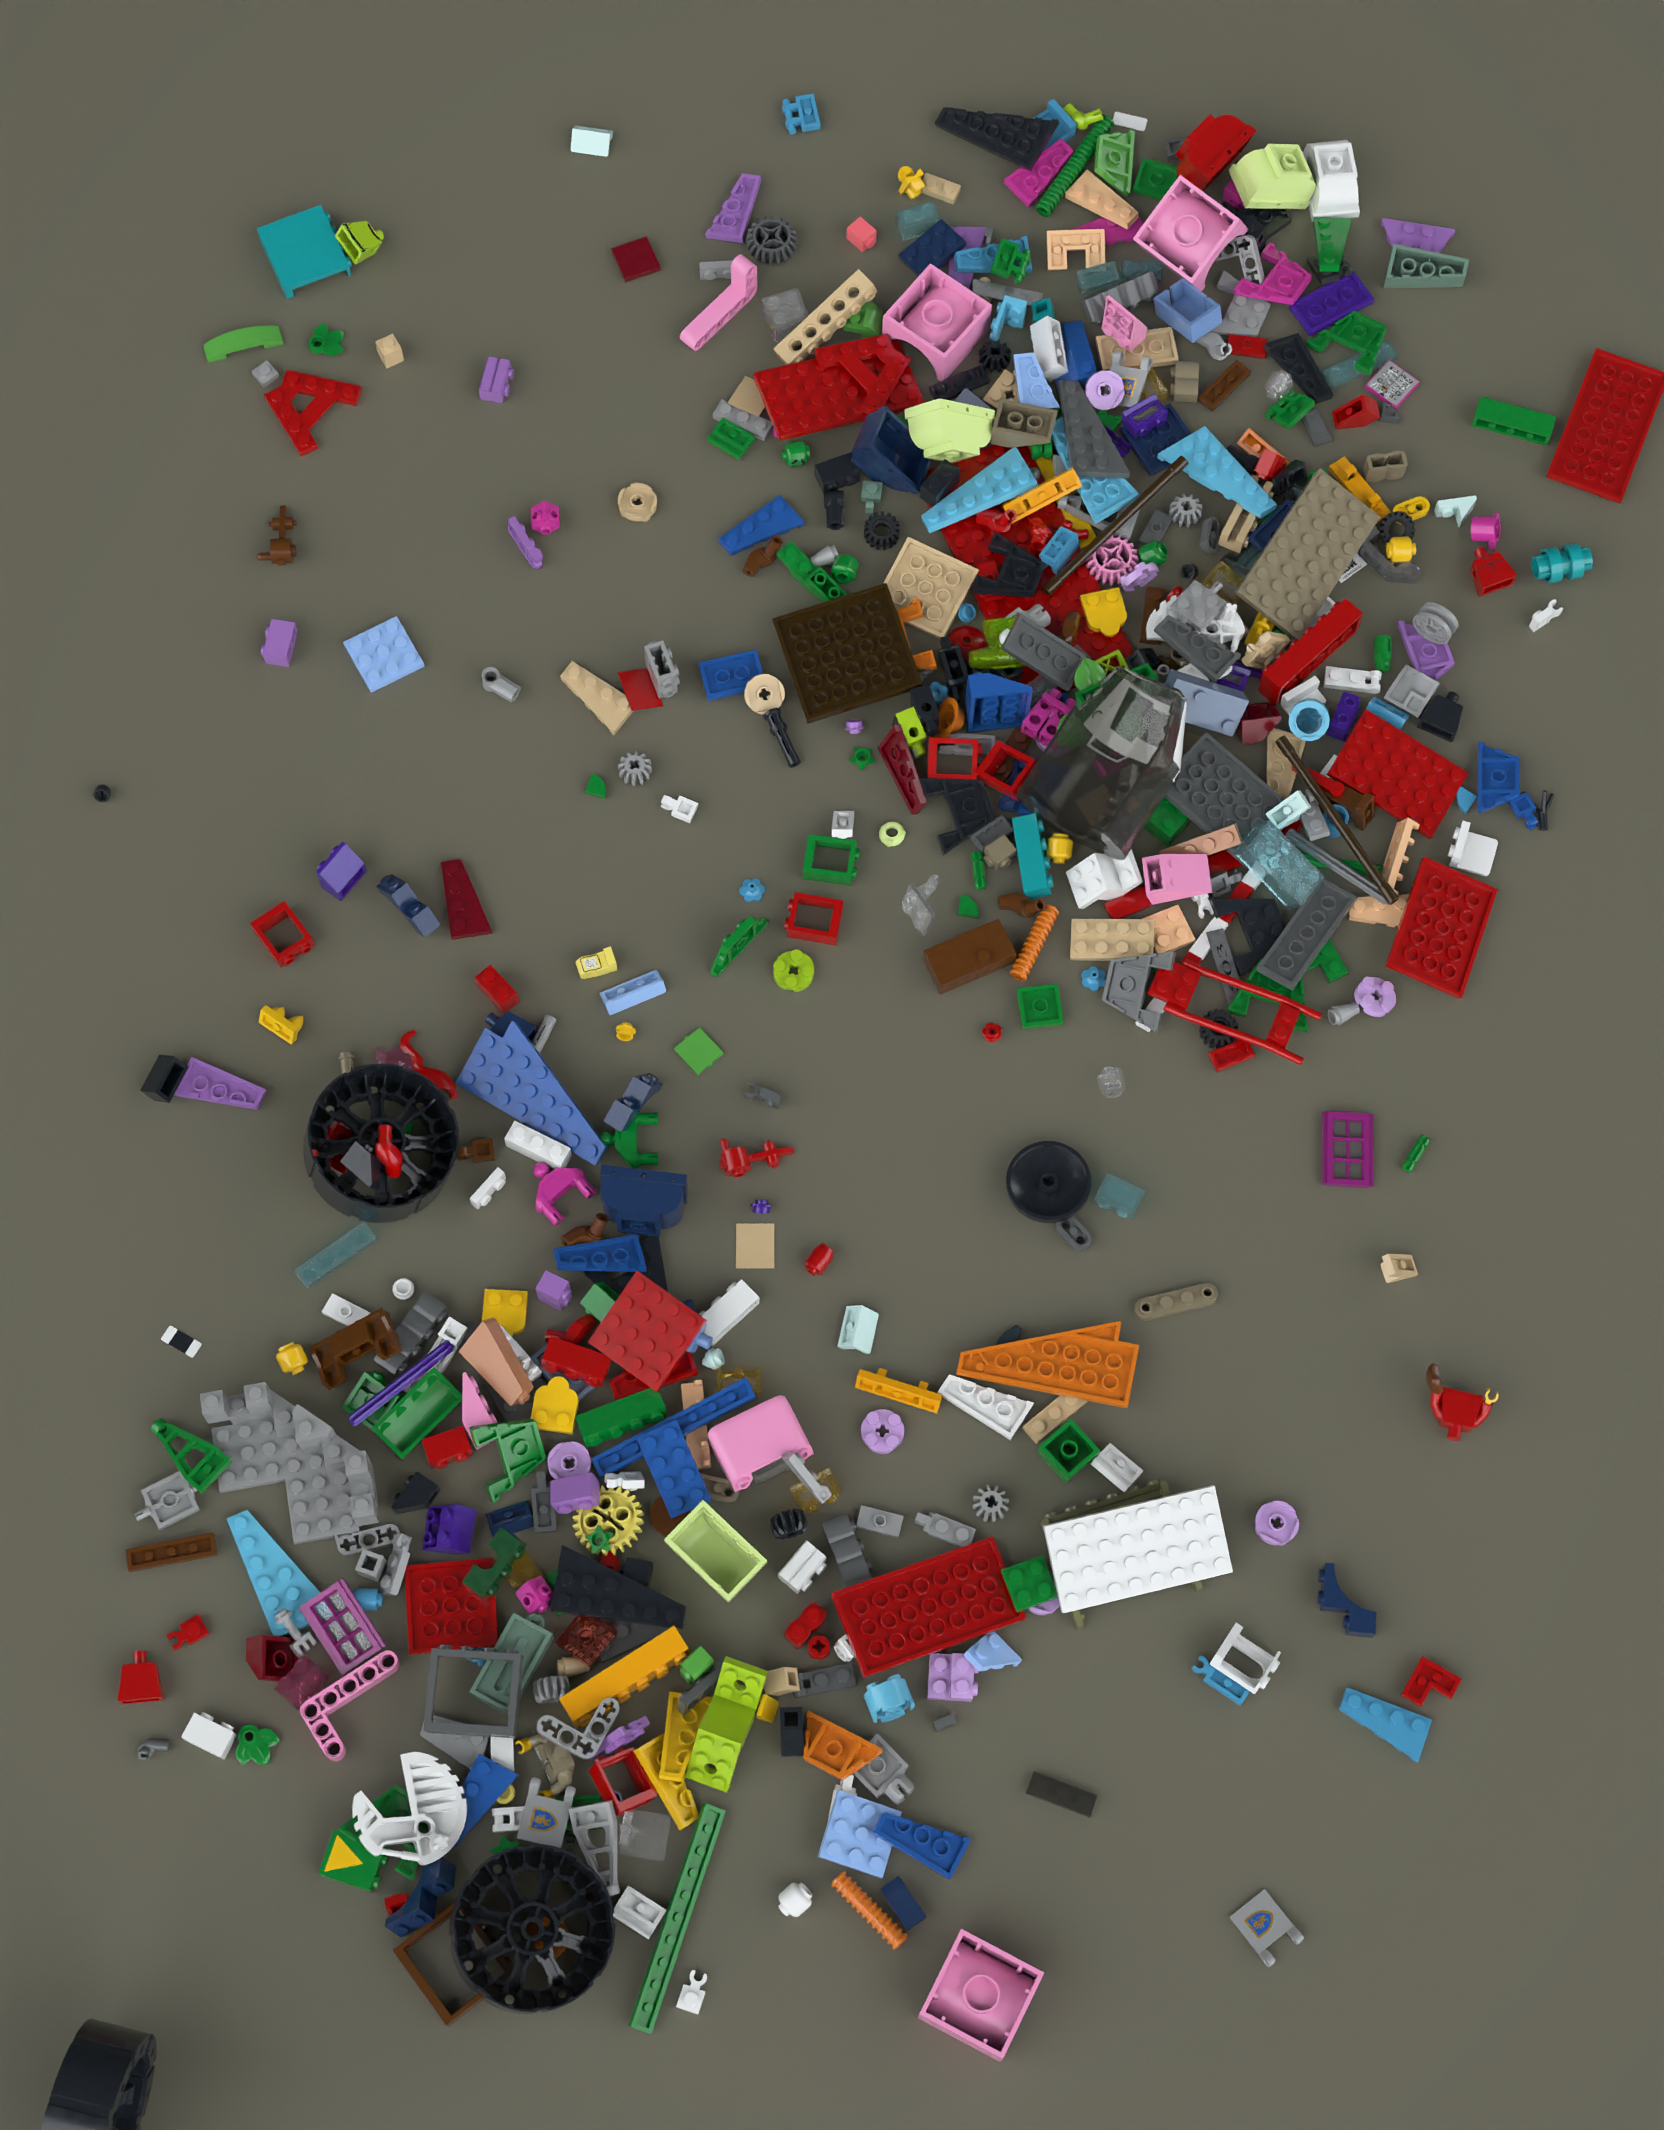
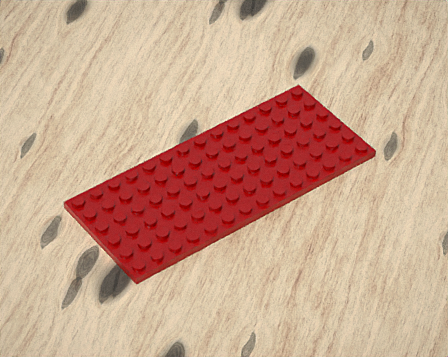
M993 445L980 450V455L952 463L960 469V482L948 495L1012 448ZM1028 446L1016 447L1029 469L1032 467L1039 469L1035 460L1031 459V452ZM937 467L928 470L925 480ZM1042 473L1039 479L1040 484L1046 482ZM1007 500L988 509H996L1004 514L1005 509L1003 508V504L1010 500ZM1056 500L1014 523L1011 522L1010 529L999 534L1041 560L1039 557L1041 551L1034 550L1031 547V526L1028 521L1038 517L1055 534L1065 520ZM976 514L940 529L955 559L974 568L977 564L995 561L998 574L1000 573L1006 556L988 551L994 531L988 526L977 524ZM1080 547L1077 549V551L1074 553V555L1071 557L1068 563L1072 561L1081 552ZM1084 562L1051 596L1046 595L1042 590V587L1056 575L1052 572L1050 565L1044 569L1034 597L1005 596L1004 599L985 603L983 594H972L989 629L1018 607L1023 611H1028L1034 605L1040 604L1044 607L1042 612L1046 610L1051 618V623L1044 629L1055 636L1061 634L1064 621L1070 611L1080 614V625L1072 647L1085 654L1086 658L1095 661L1119 649L1124 659H1126L1134 652L1121 627L1119 632L1112 637H1107L1102 632H1094L1089 629L1080 596L1102 591L1094 574H1089L1091 568H1086L1088 562ZM999 647V649H1000L1002 655L1004 656L1005 653H1004V652L1001 650V648ZM1116 657L1111 658L1109 661L1110 666L1119 668L1120 663ZM1019 660L1015 661L1023 670L1022 679L1019 683L1032 687L1031 705L1036 704L1044 692L1048 694L1053 688L1060 691L1061 694L1067 692ZM1107 670L1106 676L1115 672ZM1075 681L1073 682L1070 690L1077 688L1075 685Z

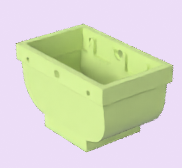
M1267 144L1264 149H1258L1246 154L1237 164H1232L1228 170L1245 208L1306 209L1310 205V198L1316 190V183L1300 146L1297 144Z
M940 398L904 409L911 439L918 448L924 450V458L938 461L946 459L950 463L980 455L979 448L986 446L990 442L992 420H995V410Z
M704 1500L664 1539V1542L728 1603L767 1563V1560Z

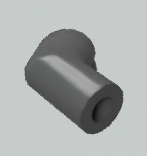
M150 1738L138 1748L137 1757L140 1760H147L156 1751L168 1752L170 1741Z

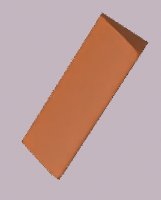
M1250 428L1247 429L1237 442L1247 453L1260 458L1263 449L1284 457ZM1287 458L1282 469L1291 463Z

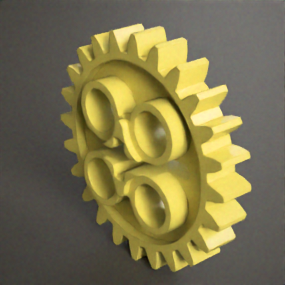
M602 1485L600 1505L587 1510H575L579 1515L573 1516V1520L577 1522L573 1525V1528L577 1530L575 1535L577 1538H581L580 1543L582 1546L586 1545L587 1550H591L592 1546L585 1537L596 1529V1526L589 1527V1523L593 1520H598L597 1525H600L604 1532L615 1531V1535L609 1540L610 1550L613 1555H616V1549L618 1548L624 1552V1545L631 1548L630 1540H638L635 1533H642L638 1525L644 1524L643 1519L639 1518L644 1516L642 1510H639L642 1506L640 1502H636V1496H630L631 1493L628 1489L623 1493L621 1486L615 1491L614 1488L606 1490ZM604 1503H611L609 1508L601 1509ZM593 1510H597L608 1520L612 1518L614 1523L624 1528V1530H619L615 1525H613L609 1521L605 1522L602 1516L593 1513ZM627 1513L628 1517L625 1520L620 1521L619 1517L622 1514ZM600 1549L595 1553L596 1555H598L599 1552L602 1550L604 1556H607L608 1551Z

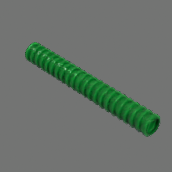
M1103 114L1104 120L1097 121L1093 125L1090 132H1088L1087 136L1075 150V153H1073L1060 174L1048 188V191L1039 201V204L1036 205L1038 214L1043 217L1051 215L1065 195V192L1071 187L1072 183L1081 173V170L1084 169L1093 153L1096 152V141L1099 135L1108 134L1111 131V128L1114 126V121L1111 117Z

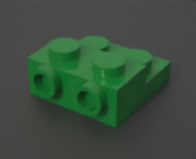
M376 1370L364 1372L341 1408L349 1414L353 1413L389 1385L383 1380L385 1376ZM399 1392L363 1420L362 1423L371 1429L404 1395Z

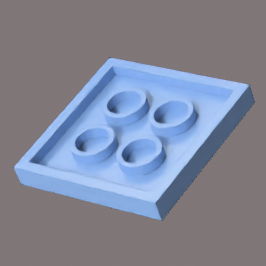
M397 616L343 642L344 647L371 693L425 667Z
M837 1790L817 1857L877 1878H883L892 1845L873 1835L872 1831L881 1813L885 1812L901 1817L902 1812Z

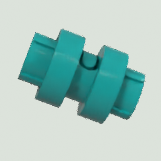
M1576 542L1564 544L1561 547V551L1556 546L1543 548L1540 555L1532 557V573L1536 580L1544 579L1547 584L1561 582L1563 575L1568 580L1582 578L1584 571L1591 570L1593 567L1592 553L1589 547H1580Z

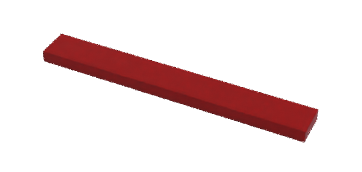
M1226 850L1208 858L1210 875L1222 870L1228 872L1231 869L1243 866ZM1143 886L1104 903V908L1110 919H1124L1156 904H1151L1146 895V887Z

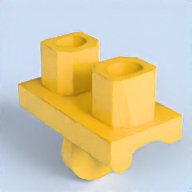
M908 166L899 169L897 175L902 185L898 191L901 195L906 192L909 198L913 200L921 194V190L926 186L921 179L924 174L921 169L916 172L915 176L914 171Z
M1258 612L1244 644H1256L1258 638L1267 631L1272 632L1275 625Z

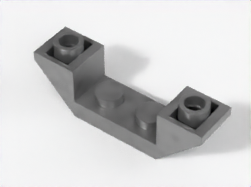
M1375 525L1360 547V556L1387 582L1410 584L1418 582L1421 572L1416 564L1409 561L1402 562L1399 566L1395 567L1393 562L1385 558L1379 548L1373 545L1377 542L1380 533Z

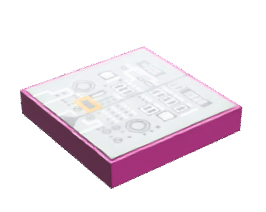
M1388 360L1365 385V389L1381 401L1390 403L1396 410L1416 389L1420 381L1391 360Z

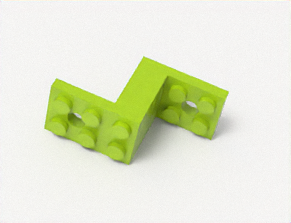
M728 1656L725 1657L714 1696L697 1732L685 1775L686 1778L726 1793L728 1792L738 1756L757 1712L768 1671ZM736 1680L743 1681L745 1685L738 1684ZM707 1764H713L716 1768H711Z

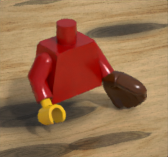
M1432 1363L1426 1371V1383L1432 1391L1430 1407L1433 1415L1439 1420V1426L1448 1428V1440L1460 1441L1461 1431L1469 1433L1472 1428H1478L1487 1419L1493 1406L1492 1402L1497 1401L1499 1393L1497 1391L1494 1397H1489L1490 1388H1488L1485 1392L1486 1400H1483L1484 1396L1443 1387L1438 1365Z

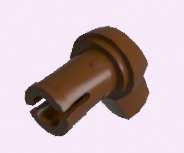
M772 536L766 547H761L751 552L743 568V573L754 577L760 568L771 565L777 559L776 552L783 543L782 539L778 536Z
M1070 611L1068 613L1062 632H1060V635H1057L1058 638L1071 646L1075 642L1080 625V614L1078 612Z
M1018 892L998 896V907L1000 910H1012L1024 918H1031L1036 912H1042L1046 908L1043 899L1031 900Z
M598 1213L591 1226H577L561 1236L563 1246L602 1240L604 1237L603 1230L609 1221L608 1216Z

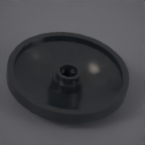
M1041 1141L1026 1146L1012 1159L1007 1170L1006 1189L1010 1201L1021 1214L1037 1222L1057 1223L1073 1217L1084 1207L1090 1194L1091 1174L1084 1158L1070 1146L1054 1141Z

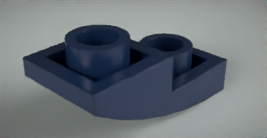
M899 1876L880 1889L908 1931L927 1917Z

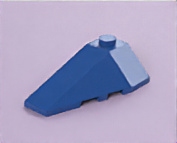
M1082 321L1063 323L1061 332L1068 372L1055 379L1057 394H1059V380L1078 381L1082 389L1085 390L1087 380L1096 373L1094 358Z

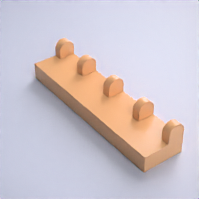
M1410 818L1396 823L1381 875L1390 884L1397 896L1399 892L1394 889L1396 880L1402 881L1404 877L1399 873L1401 864L1408 863L1409 858L1404 855L1407 845H1414L1415 842L1414 839L1410 838L1412 829L1418 830L1420 826L1419 823Z
M702 1380L681 1384L683 1410L704 1400ZM707 1425L686 1435L687 1444L698 1469L711 1468Z

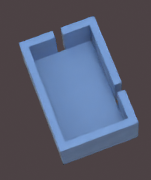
M1184 278L1170 286L1172 305L1170 293L1167 289L1153 298L1156 316L1192 343L1222 323L1220 305L1210 297L1207 298L1206 294Z

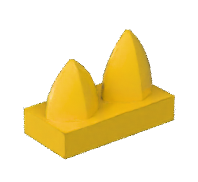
M265 1005L260 1010L258 1023L292 1045L297 1040L298 1032L302 1028L303 1016H294L286 1019L284 1017V1007L270 1008Z

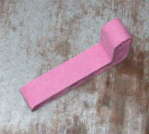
M742 254L736 256L731 264V285L682 331L680 340L694 351H697L737 314L757 292V266Z
M384 1651L302 1704L300 1708L301 1716L324 1754L330 1760H342L346 1755V1747L327 1716L398 1671L400 1661L394 1652ZM386 1658H394V1664L391 1667L383 1666ZM367 1670H375V1676L372 1679L366 1680L364 1678ZM349 1682L356 1683V1688L352 1692L345 1691V1686ZM329 1695H336L337 1699L334 1704H326V1698ZM310 1707H317L316 1715L307 1717V1710ZM323 1725L328 1726V1733L324 1736H319V1728ZM335 1744L340 1745L339 1753L330 1755V1747Z

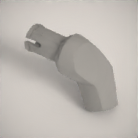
M1208 332L1196 341V343L1207 348L1210 356L1215 360L1221 361L1232 352V346L1225 343L1218 334Z

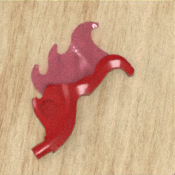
M415 1030L404 1034L400 1044L390 1052H381L380 1047H377L375 1056L379 1063L403 1066V1068L410 1071L414 1070L431 1080L440 1090L447 1091L451 1100L458 1098L455 1089L456 1085L452 1079L441 1070L425 1067L423 1065V1058L410 1045V1039L416 1036Z

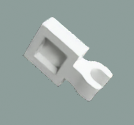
M1556 600L1550 601L1545 610H1538L1532 615L1529 627L1533 632L1549 623L1553 617H1557L1562 613V607L1558 610L1553 609L1557 602Z
M664 795L661 800V807L663 809L672 810L671 816L688 823L691 822L698 808L697 802L682 796L675 800Z
M1208 894L1191 897L1199 906L1198 915L1201 919L1205 915L1204 909L1209 910L1211 915L1214 914L1208 900Z

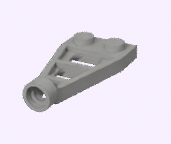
M1066 494L1059 499V509L1065 510V512L1102 531L1110 524L1105 520L1095 524L1089 514L1083 513L1080 510L1084 504L1081 496ZM1127 505V506H1125L1124 508H1122V509H1120L1119 511H1117L1118 513H1117L1116 518H1117L1129 505ZM1140 510L1117 530L1113 536L1117 537L1120 535L1121 538L1130 540Z
M613 1800L568 1809L573 1832L588 1865L599 1875L610 1896L620 1893L617 1881V1818ZM603 1827L605 1829L606 1842L604 1846L595 1847L591 1843L588 1836L589 1829ZM596 1853H608V1869L601 1870L595 1857Z

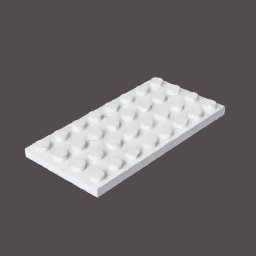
M1214 1485L1043 1525L1062 1613L1233 1572Z

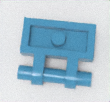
M814 94L795 96V103L791 104L789 99L782 101V112L786 117L785 126L790 135L796 134L797 126H801L802 132L820 129L821 125ZM793 112H798L799 117L793 118Z

